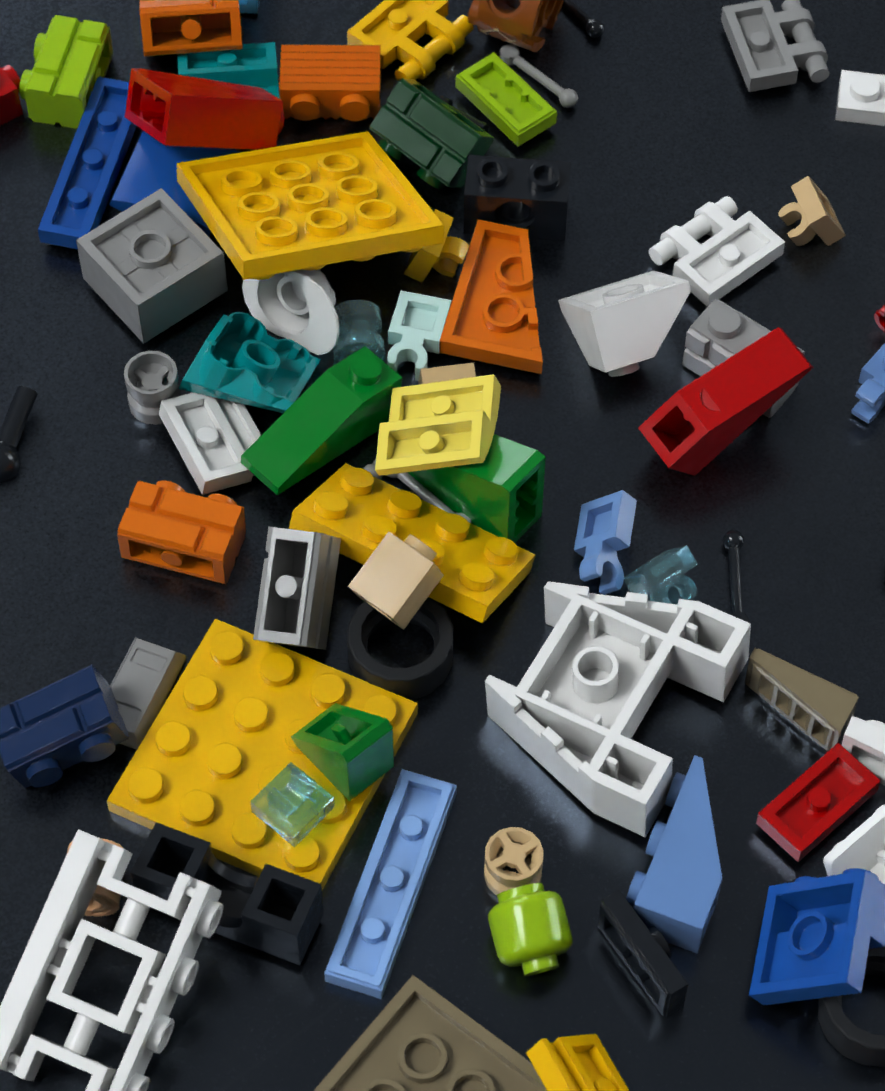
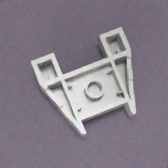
M548 581L544 586L545 623L554 628L517 687L488 675L485 680L488 716L591 812L646 838L665 805L672 783L673 758L638 743L631 738L667 678L724 702L749 659L751 624L700 601L679 599L677 605L648 601V594L627 592L626 598L589 593V587Z

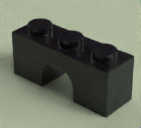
M155 823L130 872L134 887L168 900L180 872L208 883L222 891L218 902L224 905L220 922L214 933L297 965L301 964L324 915L322 886L320 883L269 864H265L259 877L241 874L225 866L214 856L210 842L160 823Z

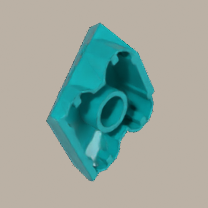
M233 312L229 316L223 314L189 367L179 389L284 413L297 400L321 359L312 356L305 347L293 340H278L268 335L262 322L247 313Z

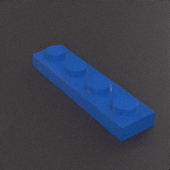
M97 77L38 227L40 242L78 249L76 240L100 225L137 127L125 118L129 82Z

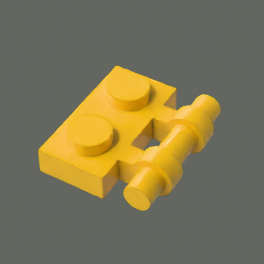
M384 0L347 31V45H381L382 69H385L395 59H398L404 64L395 71L397 81L402 78L411 80L418 78L423 80L435 70V63L446 53L454 54L464 45V38L474 30V25L468 23V17L465 15L459 16L454 22L447 20L445 17L448 15V0ZM425 34L434 38L423 48L415 43Z

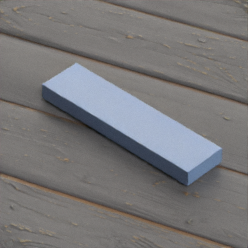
M401 770L325 970V982L382 999L456 798L457 785L408 770Z

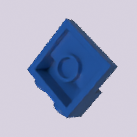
M851 868L843 871V874L820 878L803 876L796 878L795 882L769 886L749 996L762 1005H771L862 993L868 951L873 948L885 947V884L879 881L878 876L868 870Z

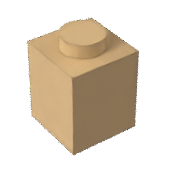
M388 531L348 587L361 600L404 630L444 574L432 562L437 555L433 549L412 534H409L405 541H402Z

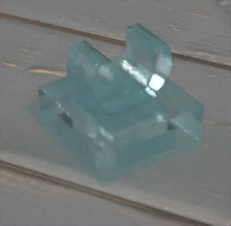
M687 545L669 549L625 576L624 582L630 592L650 594V601L672 604L668 598V590L671 586L676 587L680 596L685 600L697 596V587L694 581L683 574L697 566L698 563Z
M292 762L250 801L251 812L293 847L335 808L334 797Z

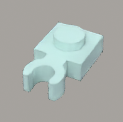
M400 291L388 330V344L393 345L387 355L388 366L397 372V367L400 363L404 361L413 362L416 364L415 380H419L420 370L428 368L427 352L440 353V338L452 300Z

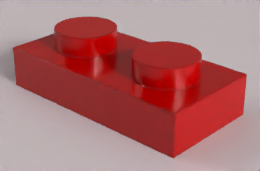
M837 743L758 813L756 824L799 862L878 791L881 780L842 745Z

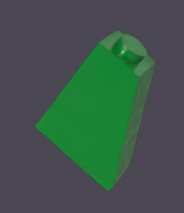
M496 434L493 435L489 452L483 463L408 472L453 512L465 514L471 519V524L498 537L508 538L514 543L542 517L546 456L536 449Z

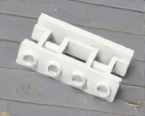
M78 829L0 1005V1070L10 1072L24 1080L34 1081L46 1054L92 1074L85 1091H108V1089L109 1091H147L150 1079L144 1076L153 1052L160 1054L170 1039L174 1027V1019L170 1018L169 1015L178 994L185 996L193 985L199 968V962L194 960L203 936L210 938L220 922L224 905L218 901L222 891L181 872L177 877L168 900L124 883L121 880L133 853ZM97 885L127 897L113 932L83 919ZM150 908L182 920L167 956L164 953L135 942ZM96 939L142 958L118 1015L72 996V992ZM47 1000L77 1012L63 1046L32 1034ZM100 1023L132 1035L118 1070L86 1056Z

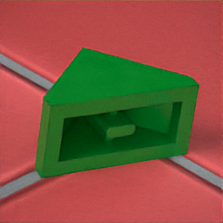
M334 703L291 736L295 745L349 801L394 767L393 728L387 718Z

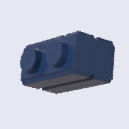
M93 665L87 666L0 708V754L7 771L24 788L51 785L62 777L63 770L82 761H101L115 751V745L129 739L112 689Z

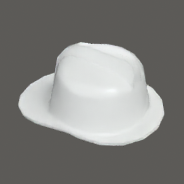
M300 269L278 273L272 278L264 280L243 279L244 301L251 315L261 321L268 331L285 339L293 340L305 347L309 352L317 355L329 353L337 345L340 330L338 316L334 308L336 303L335 292L320 269L313 271Z

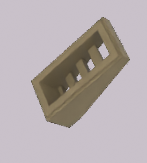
M754 648L750 655L744 684L825 750L829 751L837 743H842L850 719L855 714L859 699L857 694L759 648Z

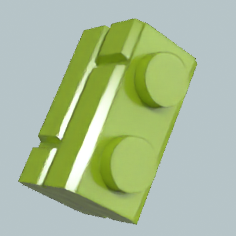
M55 15L54 18L52 17L47 33H39L37 35L34 45V67L32 70H24L19 88L20 98L26 100L28 115L33 122L55 125L57 122L62 127L78 128L97 77L105 78L113 56L110 27L106 23L90 20L79 22L77 18Z

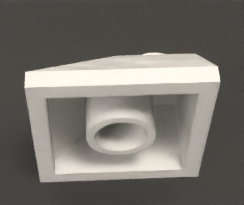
M653 270L558 301L560 309L588 365L605 373L608 372L611 377H616L637 371L640 368L638 362L656 356L688 298L691 288L688 280Z

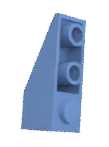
M694 755L687 774L684 775L676 772L665 802V805L673 807L667 824L660 821L655 823L645 854L652 856L653 859L647 874L636 871L626 900L634 907V911L648 929L653 926L660 931L667 943L698 954L717 905L722 883V873L703 758Z

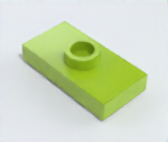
M494 52L456 75L455 87L518 147L557 123V111Z

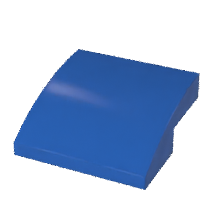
M142 131L109 205L123 212L162 188L209 237L211 234L210 229L177 182V163L240 153L241 151L230 148L165 146L145 131Z

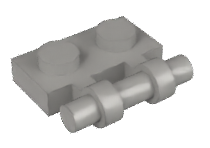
M757 0L722 7L721 22L749 92L796 84L798 67L808 71L811 81L815 83L822 82L829 77L830 73L826 65L828 54L823 43L816 40L813 33L815 27L814 20L810 11L802 7L800 0H785L782 3L783 11L774 12L770 0ZM784 35L795 39L796 43L788 45Z

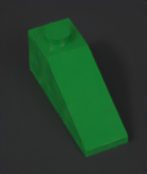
M364 346L327 369L241 455L240 463L276 495H279L379 431L380 423L389 422L392 388L401 387L403 377Z

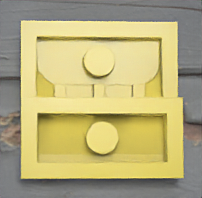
M492 374L392 388L389 422L380 423L375 465L377 474L381 476L483 463L489 452L498 418L501 384L496 376Z

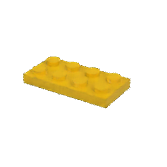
M347 463L340 467L292 511L289 529L324 533L341 538L339 553L362 565L365 564L388 531L402 541H405L408 535L412 534L437 553L432 562L444 574L428 597L482 624L531 572L535 559V554L517 546L512 540L498 537L469 523L460 515L448 513L421 500L419 496L410 491L401 490L374 477L369 471L353 467Z

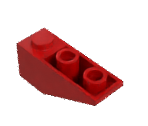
M777 327L678 390L644 421L638 429L668 468L696 476L814 367L781 327Z

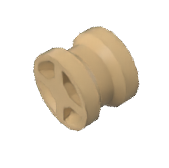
M508 827L499 830L490 837L485 847L484 878L487 887L496 896L512 888L541 883L544 850L540 840L532 832L520 827ZM506 866L516 868L519 873L516 874V872L508 870L504 871L503 868Z

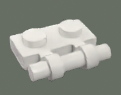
M729 196L723 197L715 204L707 202L695 210L693 219L681 227L677 225L672 226L661 234L660 242L649 248L651 259L659 266L671 258L679 259L674 263L673 276L688 280L691 293L707 307L713 300L724 297L779 258L784 252L785 241L751 211H748L735 221L731 218V216L737 213L738 208L734 200ZM706 234L712 236L702 244L697 242L698 239Z

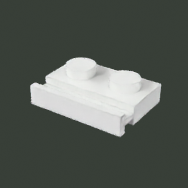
M194 392L161 401L159 416L202 495L252 481V477L255 475L240 463L241 455L261 434L244 404Z

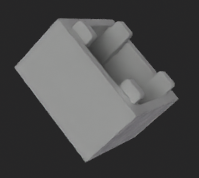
M162 188L76 240L83 279L143 344L228 291L224 252Z

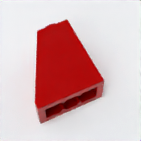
M131 68L125 118L165 146L252 150L276 147L278 134L281 133L284 126L283 101L263 88Z

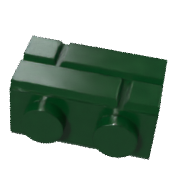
M402 78L387 98V103L381 107L372 121L370 130L381 137L378 144L387 154L399 161H403L407 156L418 164L420 169L417 175L429 185L439 190H442L445 185L452 188H461L466 182L468 155L484 156L493 143L494 137L416 80Z

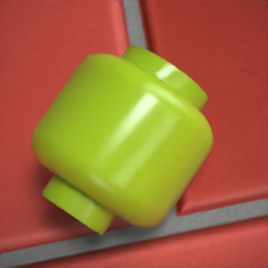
M543 883L523 885L499 893L497 895L499 903L490 909L488 922L500 962L509 967L522 966L524 976L536 975L558 968L557 956L567 952L573 944L571 929L560 895L553 891H545Z

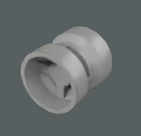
M149 350L138 353L126 364L124 380L128 391L127 398L131 414L145 424L157 425L163 423L159 416L161 401L181 396L175 361L163 352Z

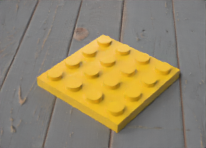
M368 131L177 163V182L244 280L251 278L264 280L272 278L278 273L300 269L309 271L319 270L328 264L350 260L368 261L377 255L399 251L417 252L424 247L444 243V224Z
M215 618L108 797V810L151 830L157 822L211 843L212 852L217 859L259 877L265 864H269L320 883L323 890L385 774L349 801L295 745L291 736L334 703L387 718L393 728V753L395 757L418 714V703L278 644L253 640L254 634Z

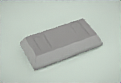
M136 637L134 638L110 685L119 708L118 711L122 716L129 735V739L120 744L138 749L160 712L187 658L185 654Z

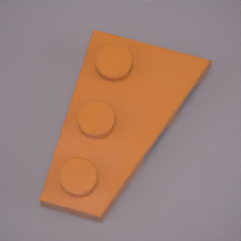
M477 220L440 338V353L542 374L543 360L539 343L537 307H535L528 229Z

